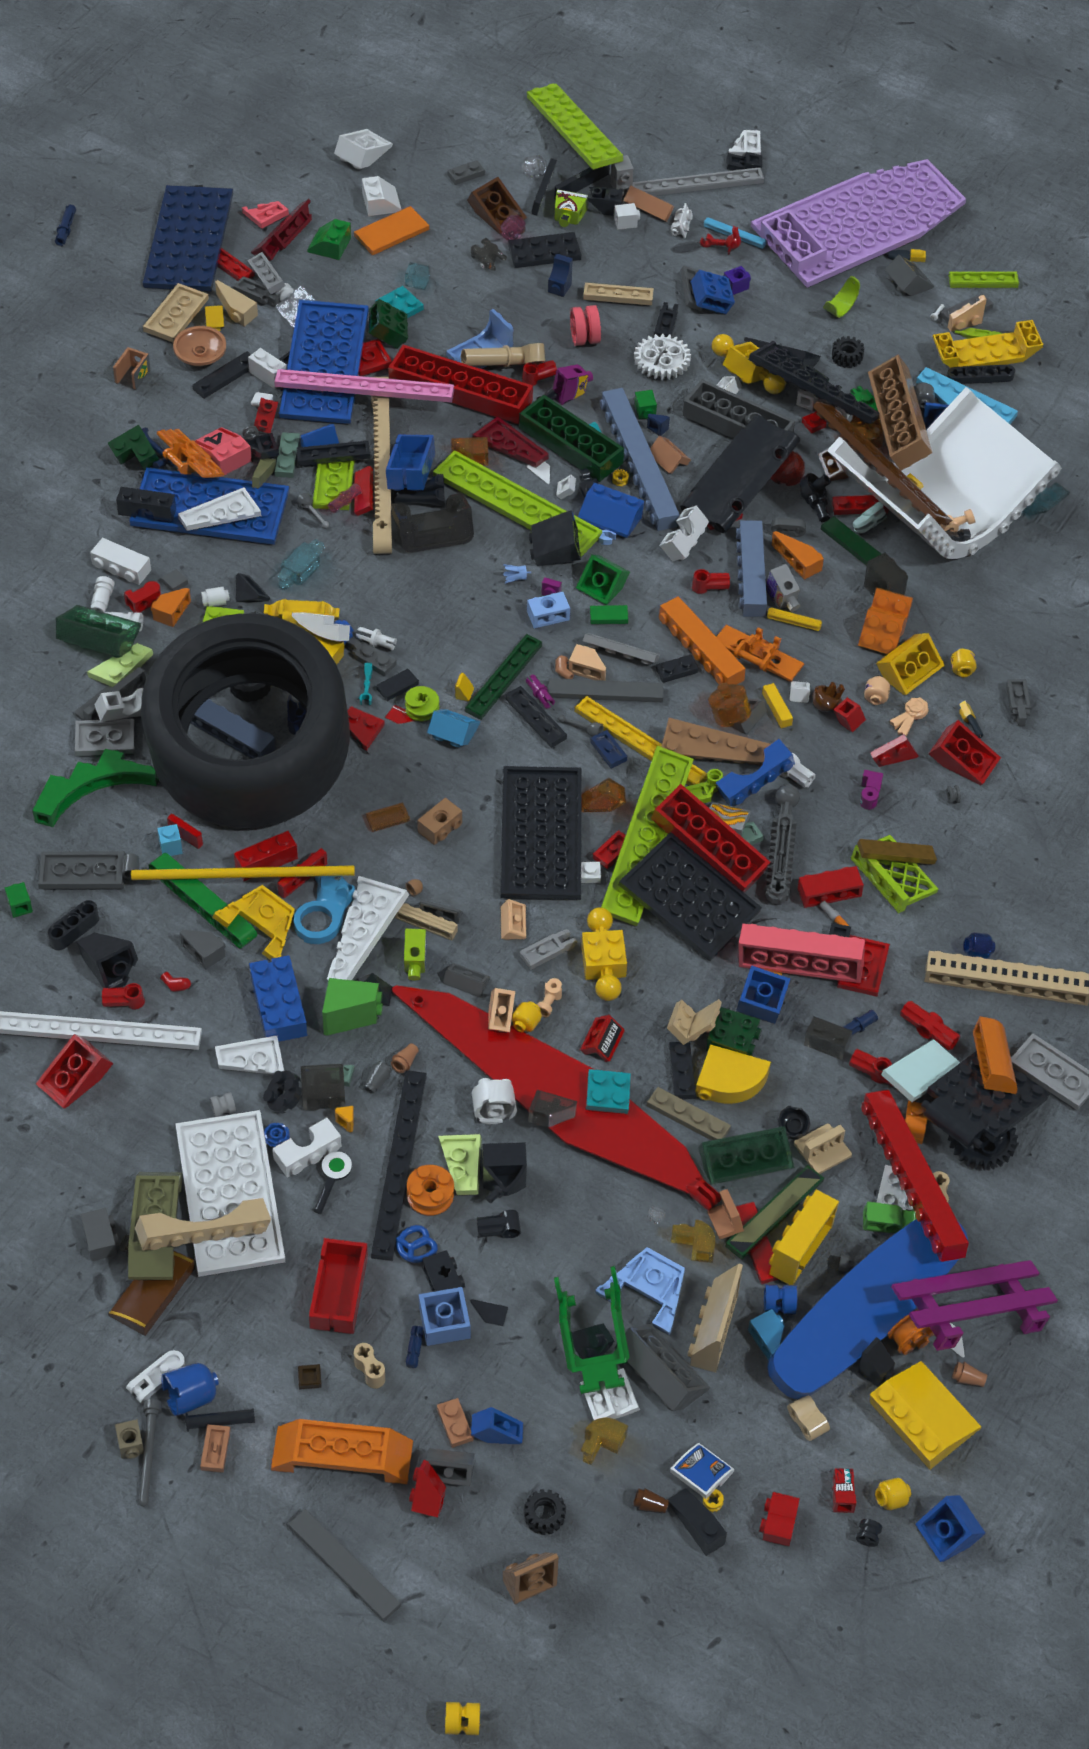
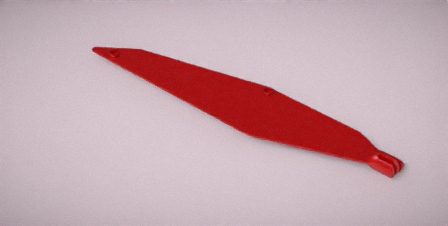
M398 985L392 988L393 994L492 1080H511L515 1100L565 1143L688 1193L707 1211L714 1207L717 1202L721 1201L720 1193L702 1178L687 1148L630 1099L628 1114L586 1110L588 1071L593 1068L525 1032L517 1031L513 1026H510V1032L490 1030L487 1012L451 993Z

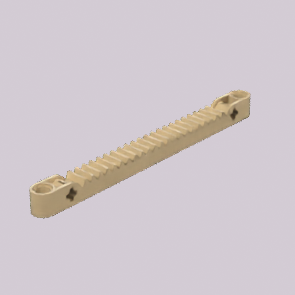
M373 377L389 379V377ZM371 395V405L374 411L375 480L373 554H392L391 489H387L386 467L390 459L389 397Z

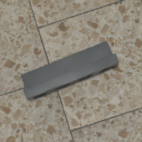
M138 667L115 686L111 687L108 685L75 711V715L82 721L99 720L95 703L100 694L119 691L121 698L130 696L136 689L145 684V670Z

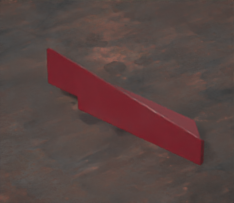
M307 199L300 203L251 253L258 255L263 252L268 261H272L278 250L285 249L312 220V214H309L308 207L311 200Z

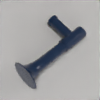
M142 428L152 448L162 457V459L153 462V467L159 469L167 463L176 467L169 459L163 457L164 449L149 437L148 428Z

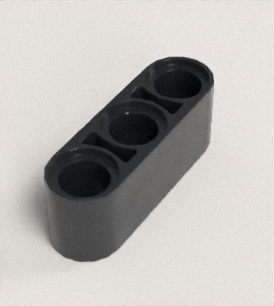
M83 901L50 926L48 937L52 949L58 951L65 949L98 923V909L94 901Z

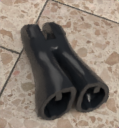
M437 474L427 480L424 490L412 491L407 490V488L400 491L394 490L395 503L402 505L422 503L445 507L443 474Z

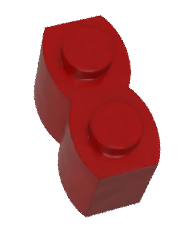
M773 1492L772 1497L766 1499L764 1511L768 1512L767 1519L762 1518L759 1532L764 1533L762 1540L790 1546L800 1498Z

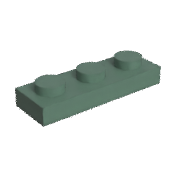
M282 432L275 477H294L297 448L300 443L299 433Z

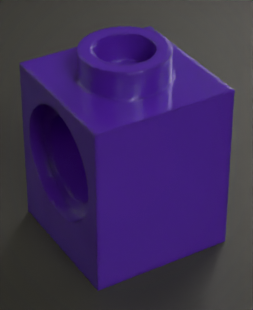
M742 266L724 272V276L729 278L733 295L749 289L751 276Z

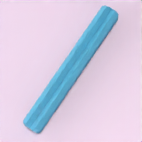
M709 217L704 221V227L727 236L733 234V226ZM738 229L741 241L761 249L765 247L766 239Z

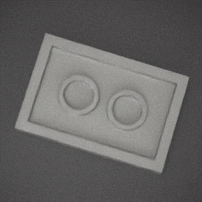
M117 719L101 722L100 720L76 721L75 756L102 755L105 749L117 750L124 754H134V719Z

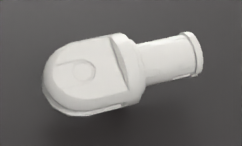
M363 627L357 629L360 632L371 635V638L356 634V638L369 642L373 647L379 645L394 650L395 646L393 644L397 643L396 638L382 635L379 629L374 631Z

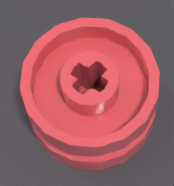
M596 305L586 306L584 311L581 307L570 309V328L574 346L585 345L586 338L590 344L600 343L601 326Z

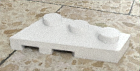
M277 1036L215 1046L219 1069L274 1074L278 1070L284 1071Z

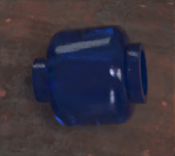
M971 933L964 940V952L970 957L988 959L995 951V942L989 934Z

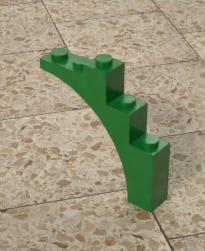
M105 749L97 766L90 763L77 762L69 779L50 775L32 810L34 821L38 824L54 827L59 817L73 803L96 790L121 784L157 786L159 778L154 767L124 760V753Z

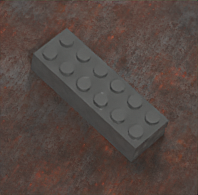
M703 379L700 380L684 400V417L733 439L755 415L762 416L779 428L794 432L795 420Z

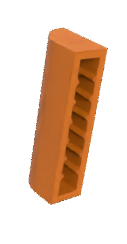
M980 1016L973 1029V1036L984 1089L1016 1094L1017 1084L1005 1028L998 1020Z

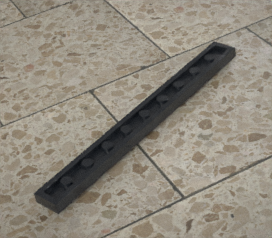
M408 1070L405 1072L372 1246V1259L393 1261L427 1073Z

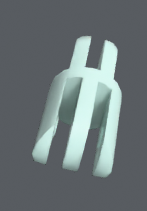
M877 502L854 520V531L856 533H864L885 520L887 515H885L886 512L883 504Z

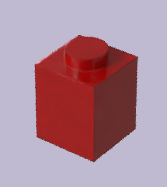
M848 697L834 709L839 723L851 732L855 731L866 720L860 705Z

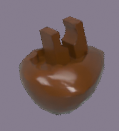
M831 682L829 687L825 685L816 686L813 692L814 707L819 711H833L843 701L841 695L845 690L844 686L840 684L837 688L834 682Z

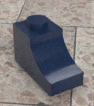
M556 254L552 272L548 279L549 293L561 297L565 296L572 285L573 258Z

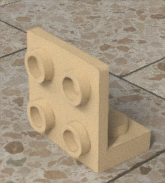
M718 999L695 1013L689 1005L680 1000L675 1004L667 1029L683 1045L689 1041H695L705 1031L710 1032L715 1027V1021L720 1013L719 1009L722 1002Z

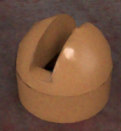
M412 879L406 883V889L411 896L415 897L422 892L423 884L418 879Z

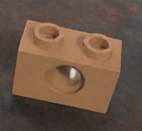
M444 798L417 820L418 833L436 845L440 840L443 841L451 831L461 826L462 810L447 798Z

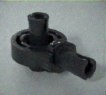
M808 473L800 479V494L807 504L816 510L819 522H826L830 519V515L826 508L828 502L825 487L831 484V480L825 474L818 478L815 474Z

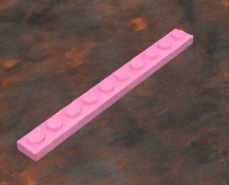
M278 369L275 378V387L451 403L454 393V385L295 370Z

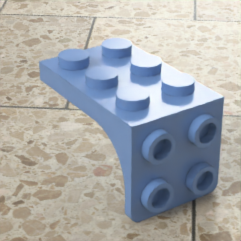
M492 309L489 311V322L485 329L477 336L447 350L446 356L451 360L461 363L462 349L503 348L505 345L513 347V327L503 319L500 313ZM473 366V367L482 369V368H484V367H486V366Z

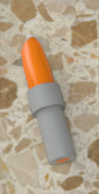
M826 901L820 904L819 907L833 922L849 926L841 915Z

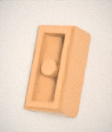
M510 899L502 904V939H526L525 904Z

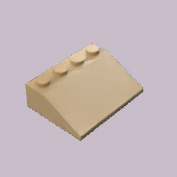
M737 1264L716 1277L712 1287H707L705 1299L708 1301L706 1306L702 1305L699 1314V1318L702 1319L701 1325L696 1324L693 1335L696 1338L695 1344H690L688 1356L691 1357L690 1366L716 1373L738 1298L742 1264Z

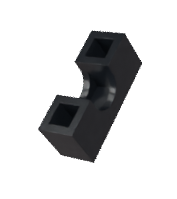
M120 487L116 499L118 515L136 517L139 509H147L152 512L154 520L172 523L176 512L175 494Z

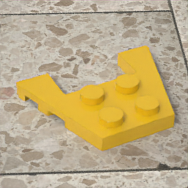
M261 885L242 896L241 899L216 911L213 918L228 928L238 914L272 938L271 942L262 952L265 957L271 960L272 958L281 957L295 908Z

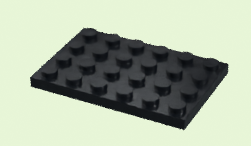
M671 832L633 867L618 884L709 961L741 931L742 924H748L762 909L759 904Z

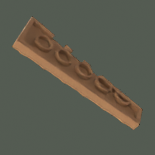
M669 718L661 747L684 756L695 757V759L708 758L714 759V761L727 760L733 761V763L762 765L765 758L763 750L771 744Z

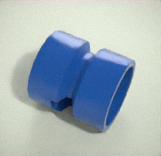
M765 1284L764 1313L773 1309L775 1314L778 1311H782L783 1314H796L797 1286L784 1285L782 1288H779L778 1285Z

